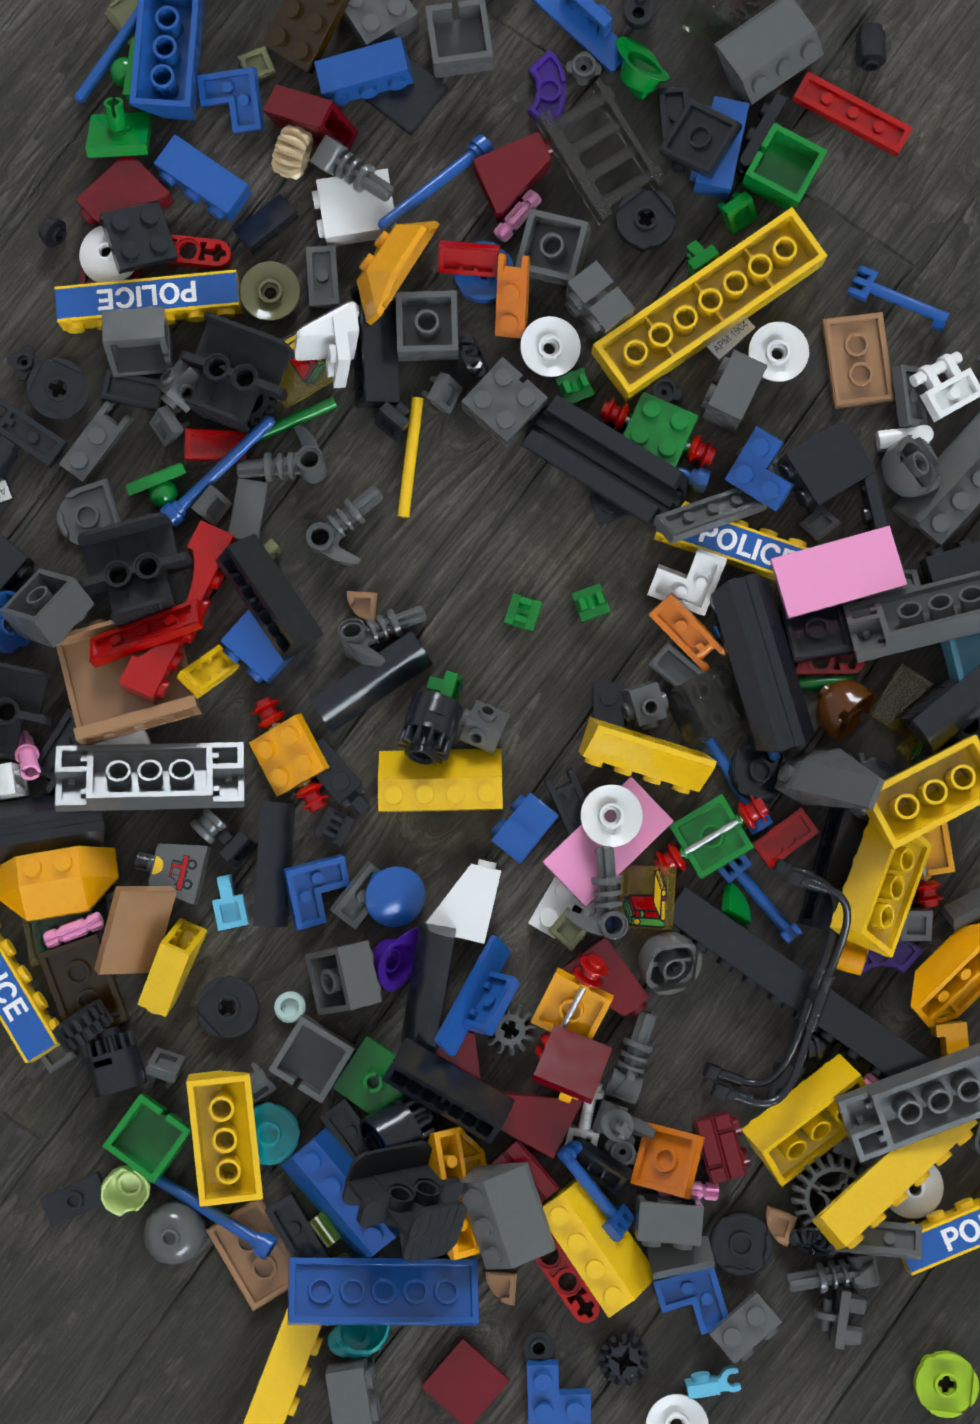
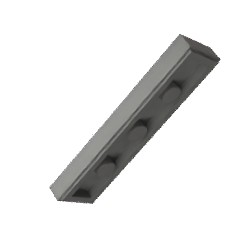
M734 488L656 515L653 524L672 544L765 511L767 506L741 489Z

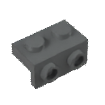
M755 1290L709 1331V1334L732 1362L736 1364L739 1360L745 1361L751 1357L756 1351L755 1346L761 1340L771 1339L779 1331L778 1325L782 1321Z

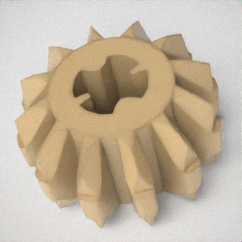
M291 125L281 130L272 154L271 164L274 172L282 177L295 180L304 174L313 150L312 145L314 141L311 132Z

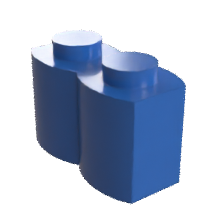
M531 792L527 797L521 794L510 807L514 811L507 821L501 818L491 830V833L495 835L491 842L519 864L523 862L559 817L557 813Z

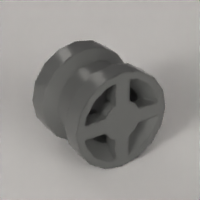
M204 808L203 814L190 822L194 830L210 844L216 840V835L220 831L229 827L211 808Z

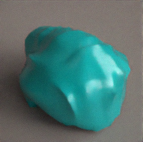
M337 1325L328 1334V1346L335 1355L343 1358L360 1359L362 1357H369L374 1352L379 1351L388 1338L390 1325Z

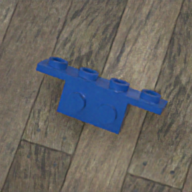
M532 0L579 45L590 52L607 71L614 73L622 65L623 58L615 45L618 37L611 32L613 18L610 11L604 5H597L593 0Z
M490 936L434 1039L448 1055H456L468 1031L493 1036L520 985L515 976L500 973L510 955V949L498 936Z

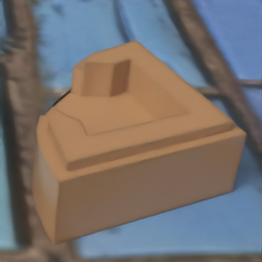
M347 591L348 603L354 614L365 622L369 618L372 619L373 623L376 622L378 594Z
M766 1205L765 1221L768 1230L780 1244L788 1247L790 1232L794 1229L797 1216Z
M486 1270V1281L492 1293L503 1303L515 1306L517 1272Z

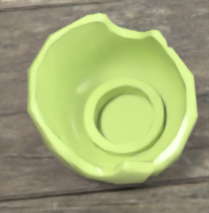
M119 1166L114 1168L103 1181L101 1201L105 1209L116 1216H122L129 1211H138L150 1196L151 1182L130 1166Z

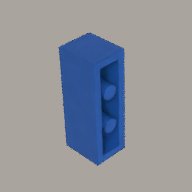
M401 37L314 61L321 95L325 99L332 100L337 107L344 106L349 101L356 99L373 98L378 93L384 91L401 90L406 85L414 83L408 53Z
M714 96L712 106L708 107L740 122L742 129L712 179L691 170L689 181L695 182L694 193L728 200L750 103Z
M175 134L154 162L159 173L158 178L170 187H173L174 184L183 190L182 194L188 200L195 204L198 201L207 206V212L220 221L224 218L232 223L252 195L246 182Z

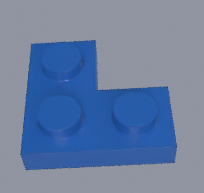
M249 67L197 75L200 105L202 107L229 104L233 133L239 134L265 130L257 68Z
M756 426L725 480L774 511H779L794 484L769 470L785 442Z
M342 854L282 869L294 928L296 930L327 923L321 893L346 887L350 884L345 856Z
M714 1267L653 1281L662 1313L692 1304L701 1335L709 1333L714 1326L728 1315Z
M558 1359L527 1360L528 1424H591L590 1388L559 1389Z

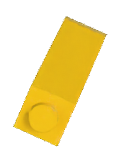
M179 918L159 945L137 1005L146 1008L152 1014L164 1017L168 1015L179 997L205 939L207 929Z

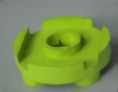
M937 1351L924 1355L914 1374L913 1384L918 1400L936 1416L943 1418L957 1417L963 1414L962 1411L966 1410L968 1406L971 1407L977 1399L979 1392L978 1377L971 1364L955 1352ZM945 1376H949V1380L954 1382V1386L948 1387L947 1392H942V1387L938 1383Z

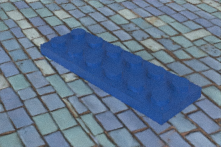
M290 1257L288 1260L287 1325L477 1326L479 1324L477 1259H458L455 1261L451 1259H423L421 1261L408 1262L405 1258Z

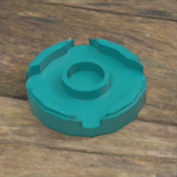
M273 1102L257 1104L254 1106L260 1164H280L293 1154L299 1144L300 1127L298 1120L293 1112L282 1104Z

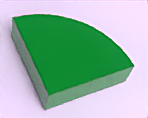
M735 884L725 885L721 912L741 925L750 923L751 914L745 896Z

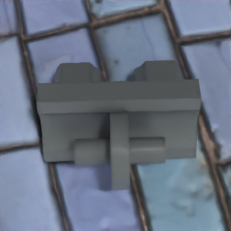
M839 1285V1289H836L834 1310H832L833 1299L824 1298L823 1308H813L812 1316L821 1319V1331L828 1332L830 1321H832L829 1341L834 1343V1348L844 1350L845 1344L861 1345L862 1326L848 1323L849 1313L864 1315L867 1298L864 1295L851 1292L848 1287L843 1288L842 1285Z

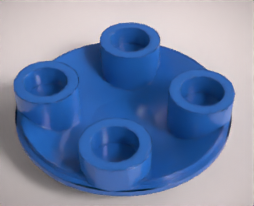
M400 866L374 872L365 893V904L370 916L376 922L388 927H398L411 922L420 913L425 901V888L419 876L412 870Z

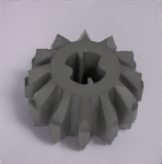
M511 1003L509 1004L506 1013H504L494 1032L495 1036L487 1041L489 1046L494 1045L498 1040L500 1041L497 1047V1053L499 1054L503 1052L505 1045H509V1055H515L514 1045L516 1044L524 1052L527 1048L521 1040L534 1041V1037L525 1032L535 1030L536 1025L524 1023L533 1015L531 1012H527L521 1017L522 1004L517 1005L515 1013L511 1012ZM509 1020L516 1022L515 1028L518 1030L516 1035L511 1033V1037L505 1036V1029L501 1027L504 1022L509 1024Z

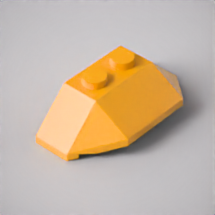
M437 221L396 224L389 232L383 230L373 245L377 247V250L373 255L368 253L359 266L362 273L356 280L365 319L368 324L372 325L382 316L440 224Z
M73 846L16 856L0 865V901L28 922L88 912L106 894L109 888L119 880L116 849Z
M980 923L964 926L956 930L915 970L911 1008L926 1026L932 1027L936 1023H943L958 1018L980 996Z
M453 1127L430 1133L427 1142L432 1148V1153L428 1165L441 1180L458 1177L461 1180L475 1166L487 1165L484 1150L471 1137L465 1134L461 1127ZM467 1213L456 1245L447 1253L450 1259L454 1261L480 1253Z

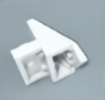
M347 301L304 324L298 329L294 345L295 360L326 359L327 377H332L334 388L346 387L350 362L355 357L359 335V306L354 301Z

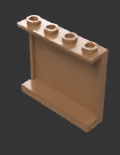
M99 619L90 622L87 627L80 629L72 628L67 633L65 640L57 644L56 648L76 728H73L76 741L80 745H93L202 714L198 699L177 678L180 671L189 666L185 647L182 651L184 659L177 671L173 670L168 679L171 683L164 698L159 697L155 705L122 690L118 683L131 656L139 657L151 648L95 668L89 662L90 638L118 628L112 620Z

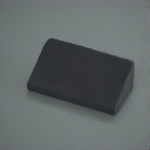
M279 194L233 231L247 249L254 254L297 220L299 216L296 209Z

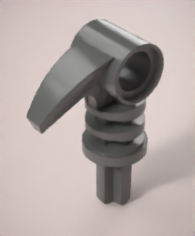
M325 134L310 162L332 176L335 174L340 179L344 178V182L349 185L353 183V189L358 193L365 189L383 202H387L393 195V185L374 174L375 166L370 163L364 165V161L360 158L355 160V155L348 152L349 149Z
M300 424L294 427L302 445L298 452H289L287 457H284L283 453H278L276 458L273 457L271 452H265L264 459L239 460L236 465L239 478L265 477L267 483L274 482L276 476H279L280 480H285L286 476L289 475L290 479L294 480L298 474H301L304 481L315 484L321 482L326 477L328 469L314 436ZM311 462H317L313 467H306Z
M371 486L352 502L346 498L343 501L345 508L342 510L336 508L337 514L334 517L331 515L326 516L329 520L328 522L312 524L306 532V540L310 548L315 553L321 554L333 562L350 566L359 565L361 559L340 548L339 542L346 536L344 533L346 529L354 530L353 524L355 522L361 525L366 522L363 516L383 500L384 497L375 486ZM318 532L328 533V542L321 546L314 544L313 537Z
M419 605L395 614L391 608L386 610L387 618L383 619L381 615H377V622L374 623L369 618L366 620V626L362 620L356 618L343 621L338 627V634L345 656L364 665L382 666L385 658L371 649V645H378V639L381 637L385 642L389 641V634H392L397 639L403 637L402 629L427 619L425 610Z
M601 846L595 850L597 876L591 878V884L598 885V890L594 891V896H599V901L594 903L595 913L592 916H586L566 910L564 916L582 930L616 940L622 938L628 930L626 916L618 911V907L623 905V901L618 900L617 896L622 894V890L617 889V884L623 882L622 875H616L614 848L611 846ZM613 916L615 918V926L607 932L605 922L609 917Z
M645 1011L638 1013L631 1037H624L623 1045L628 1047L627 1050H621L620 1055L624 1056L623 1061L618 1060L616 1065L621 1068L620 1070L613 1068L605 1095L634 1105L636 1104L644 1080L643 1077L638 1076V1073H644L645 1068H642L641 1064H647L648 1058L644 1057L645 1052L650 1054L654 1048L648 1043L656 1021L655 1015Z
M602 1099L592 1127L593 1130L605 1134L610 1140L616 1142L624 1141L631 1135L654 1139L656 1129L628 1113V1107L607 1099Z
M849 1253L847 1254L848 1263H845V1259L841 1258L838 1259L837 1265L834 1264V1260L827 1261L826 1267H824L823 1262L816 1261L814 1262V1269L788 1273V1288L791 1292L818 1288L820 1294L827 1293L829 1285L832 1286V1290L839 1289L838 1284L842 1283L843 1288L850 1287L849 1282H852V1287L855 1289L878 1286L881 1283L876 1256Z

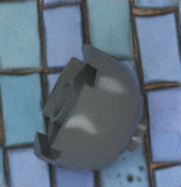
M907 435L886 450L882 459V478L884 483L896 494L902 497L917 498L939 487L941 473L936 476L935 466L939 464V461L932 447L921 437L913 439V435Z
M664 931L649 938L641 947L638 956L639 972L646 984L659 995H672L687 988L685 983L691 977L693 980L698 977L702 967V955L694 943L686 936L678 932Z
M178 1199L166 1201L156 1207L146 1220L143 1231L145 1247L150 1255L160 1263L168 1265L186 1263L194 1258L204 1245L207 1236L206 1220L201 1213Z

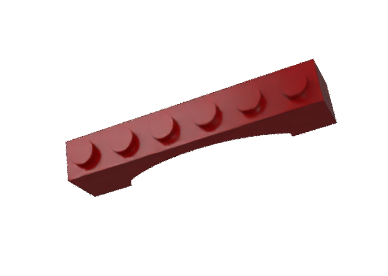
M200 520L187 546L189 555L194 557V572L186 602L198 598L203 604L204 617L211 604L209 597L213 589H219L225 575L215 560L228 545L235 543V538L233 534ZM197 631L156 645L139 657L132 655L118 682L121 689L156 705L159 697L164 698L171 683L168 679L172 671H177L184 659L182 651L186 643H192Z

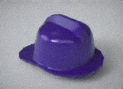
M419 928L407 931L398 939L383 940L373 950L376 976L383 989L388 991L397 990L410 979Z

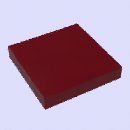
M554 1024L532 1081L591 1104L612 1047Z
M462 1337L425 1379L421 1387L461 1424H473L510 1382V1378L468 1340Z

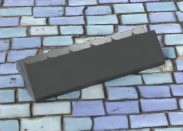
M980 412L939 455V464L935 466L936 476L941 473L939 487L917 498L901 497L891 508L912 529L916 527L937 547H940L980 503Z
M980 571L843 605L858 663L980 633Z
M243 742L56 746V812L245 807Z
M980 1043L835 1097L842 1118V1125L859 1162L867 1161L980 1118Z

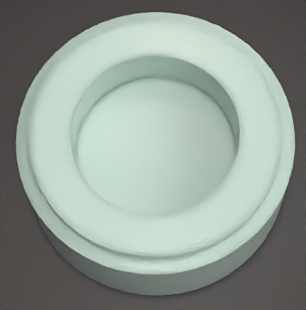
M288 991L277 998L274 1010L281 1021L293 1023L305 1014L306 1002L299 993Z

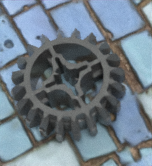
M826 1153L825 1163H822V1160L817 1157L814 1162L816 1167L812 1168L807 1164L804 1167L808 1171L806 1176L801 1173L796 1176L797 1179L802 1181V1184H792L791 1189L800 1193V1195L791 1197V1202L797 1205L801 1204L794 1210L796 1216L805 1215L801 1220V1224L804 1227L812 1224V1228H817L812 1222L816 1215H814L809 1201L811 1189L816 1191L821 1197V1202L818 1206L820 1213L831 1202L822 1189L828 1193L830 1191L835 1193V1189H837L836 1193L840 1195L849 1186L847 1182L850 1176L855 1181L866 1170L863 1166L855 1169L857 1164L855 1159L851 1158L845 1164V1156L839 1154L834 1163L832 1154ZM841 1172L839 1177L835 1176L830 1183L824 1184L816 1181L826 1173Z

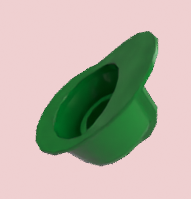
M619 37L616 40V48L623 58L620 79L638 99H644L648 93L653 92L661 81L669 80L668 73L643 44L628 37Z

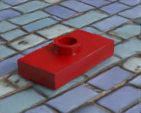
M440 240L438 273L497 278L500 245Z
M185 428L184 461L219 462L246 436V433L237 430ZM246 453L239 460H246Z
M800 807L753 842L754 849L767 867L771 869L774 867L777 858H786L817 835L819 830Z

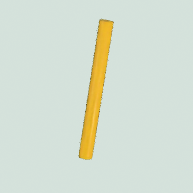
M412 397L410 422L408 424L397 515L401 518H409L424 400L420 397Z

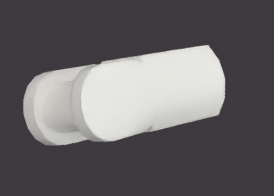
M928 425L908 427L907 429L898 428L877 431L875 434L878 453L886 452L891 445L907 435H913V439L921 437L929 444L934 436L933 429Z

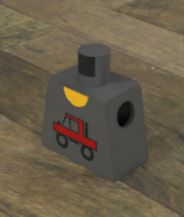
M158 843L155 855L138 852L134 869L150 873L148 886H173L177 891L175 898L190 904H199L212 847Z

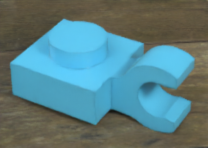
M228 874L217 877L221 898L212 900L218 931L249 925L244 894L234 895L232 875Z
M728 1365L724 1367L718 1376L715 1374L710 1375L708 1371L691 1374V1378L684 1379L689 1400L721 1395L720 1392L740 1391L741 1385L739 1382L729 1383L727 1381L730 1374L739 1373L737 1366Z

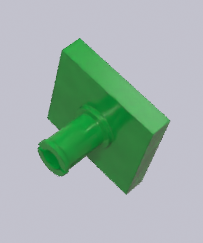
M113 97L104 101L106 114H93L90 118L85 147L87 158L148 155L153 123L151 113H124V104L121 98H115L116 105L113 103Z
M367 1035L332 1089L371 1115L403 1094L381 1081L396 1054Z

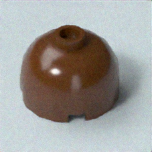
M855 680L837 681L832 686L826 684L817 695L819 699L816 706L818 724L835 741L836 739L839 741L843 740L862 723L859 718L863 711L869 714L875 704L877 695L865 685Z

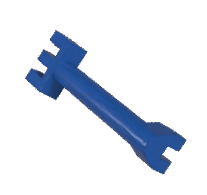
M865 266L858 267L857 274L865 277L866 280L854 276L851 283L861 288V290L849 287L846 292L848 296L865 303L869 294H872L932 319L931 328L942 332L950 316L949 312L875 282L879 272Z
M745 854L738 858L740 860L738 864L735 861L728 864L731 868L730 871L727 872L724 866L718 869V873L727 884L735 878L781 932L780 936L787 944H790L794 938L803 933L795 923L791 925L745 871L752 865Z
M576 1140L567 1143L556 1152V1155L607 1217L602 1228L613 1241L620 1242L629 1226L634 1222V1215L624 1203L614 1207L577 1161L576 1157L583 1148L582 1144Z

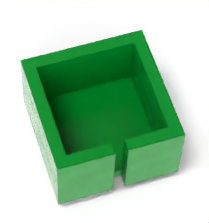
M774 122L760 150L749 166L741 187L786 211L791 207L796 211L819 170L827 150Z
M142 1093L102 1147L154 1184L160 1180L192 1135V1130L188 1123L174 1113L166 1116L165 1113L168 1110L166 1107L147 1093Z

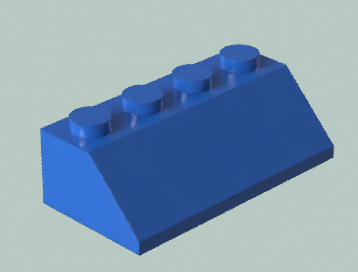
M138 0L130 106L165 119L195 121L198 92L197 75H199L205 8L203 0Z
M325 1127L284 1161L281 1167L357 1258H369L395 1239L400 1230L385 1223L362 1227L358 1223L356 1217L360 1204L349 1206L342 1199L345 1180L353 1159Z

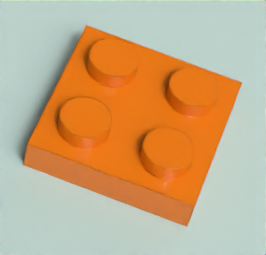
M646 1122L656 1129L654 1139L641 1138L630 1183L690 1200L705 1137Z

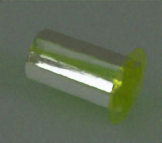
M323 1211L308 1222L326 1248L342 1237Z

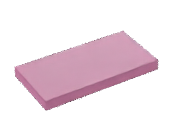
M890 526L775 557L770 560L787 619L907 585Z
M629 777L621 786L630 790L639 800L642 807L643 820L639 832L630 842L613 847L616 875H619L674 822L632 777ZM612 811L605 813L606 821L613 822L615 820V814ZM581 824L542 863L586 907L597 897L594 896V891L598 890V885L591 884V878L597 876L595 850L602 845L591 840Z

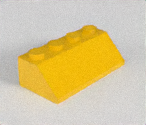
M592 717L589 718L579 749V753L586 757L584 762L602 767L603 763L615 766L613 771L626 776H631L632 772L644 775L642 780L655 785H660L661 781L673 784L671 789L685 794H689L690 790L700 792L717 761L704 752Z
M977 735L969 736L885 780L873 810L865 809L872 824L893 850L980 805V741Z
M501 748L495 749L493 754L483 749H451L448 760H443L441 764L434 761L430 765H423L412 761L404 754L405 751H379V812L503 810Z
M869 819L857 854L854 856L848 879L843 886L842 893L848 899L851 907V925L847 937L848 941L883 956L893 957L932 848V844L922 835L893 850ZM839 902L837 909L833 913L830 928L840 935L843 924V908Z
M840 1054L826 1062L806 1080L800 1082L783 1101L771 1106L741 1129L752 1149L781 1187L801 1173L807 1164L811 1165L815 1162V1158H820L847 1137L835 1097L864 1087L866 1084L861 1074Z
M219 1070L189 1074L186 1084L200 1207L263 1199L250 1073Z
M576 1178L553 1193L542 1203L551 1233L608 1318L633 1302L654 1281L650 1262L630 1232L627 1230L620 1242L613 1241L602 1228L607 1217Z

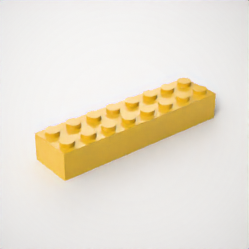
M791 207L595 342L591 354L627 402L662 376L678 367L821 268L828 255L793 207Z

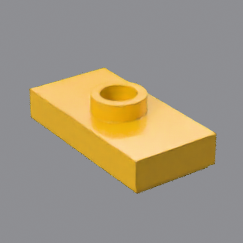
M219 644L177 675L178 680L197 699L235 673L240 667L238 663H235L223 652L224 649Z

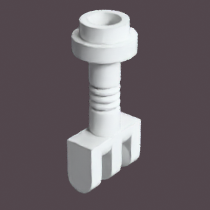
M599 1083L591 1104L583 1102L579 1125H570L565 1145L573 1141V1136L590 1139V1143L597 1147L599 1132L590 1128L596 1100L603 1099L604 1097L602 1084Z

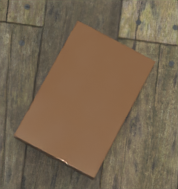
M883 312L823 319L821 324L833 410L893 403L895 397Z
M116 886L94 968L98 975L150 972L159 945L165 937L177 891L173 886Z
M263 1199L250 1201L230 1213L229 1216L256 1233L259 1231L264 1234L269 1232L278 1238L273 1251L265 1261L254 1254V1250L250 1248L251 1244L219 1224L214 1223L206 1228V1232L253 1311L288 1290V1260L292 1257L265 1212L267 1206Z

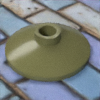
M274 261L262 262L250 268L244 275L240 284V298L245 309L255 318L263 321H277L287 317L296 308L300 298V285L294 272L286 265ZM270 290L277 292L276 297L273 299L266 297V293Z

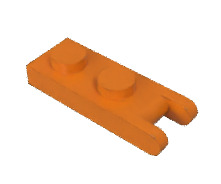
M499 253L495 336L522 338L528 323L530 256L523 255L521 267L506 266V254Z
M672 592L649 612V616L705 673L710 669V666L703 658L714 648L719 654L725 656L723 645Z

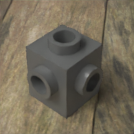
M180 359L173 367L168 368L161 375L160 382L156 385L164 393L160 398L173 410L178 406L187 413L191 408L185 403V399H192L201 376Z
M648 681L621 690L625 703L622 704V712L627 722L630 721L632 726H641L642 730H647L659 726V720L668 717L666 709L669 708L668 700L665 693L660 691L658 682Z
M476 700L472 710L465 709L459 726L463 727L460 740L493 754L510 714Z

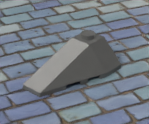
M819 747L786 760L778 772V780L774 788L804 805L873 810L885 780L839 747Z

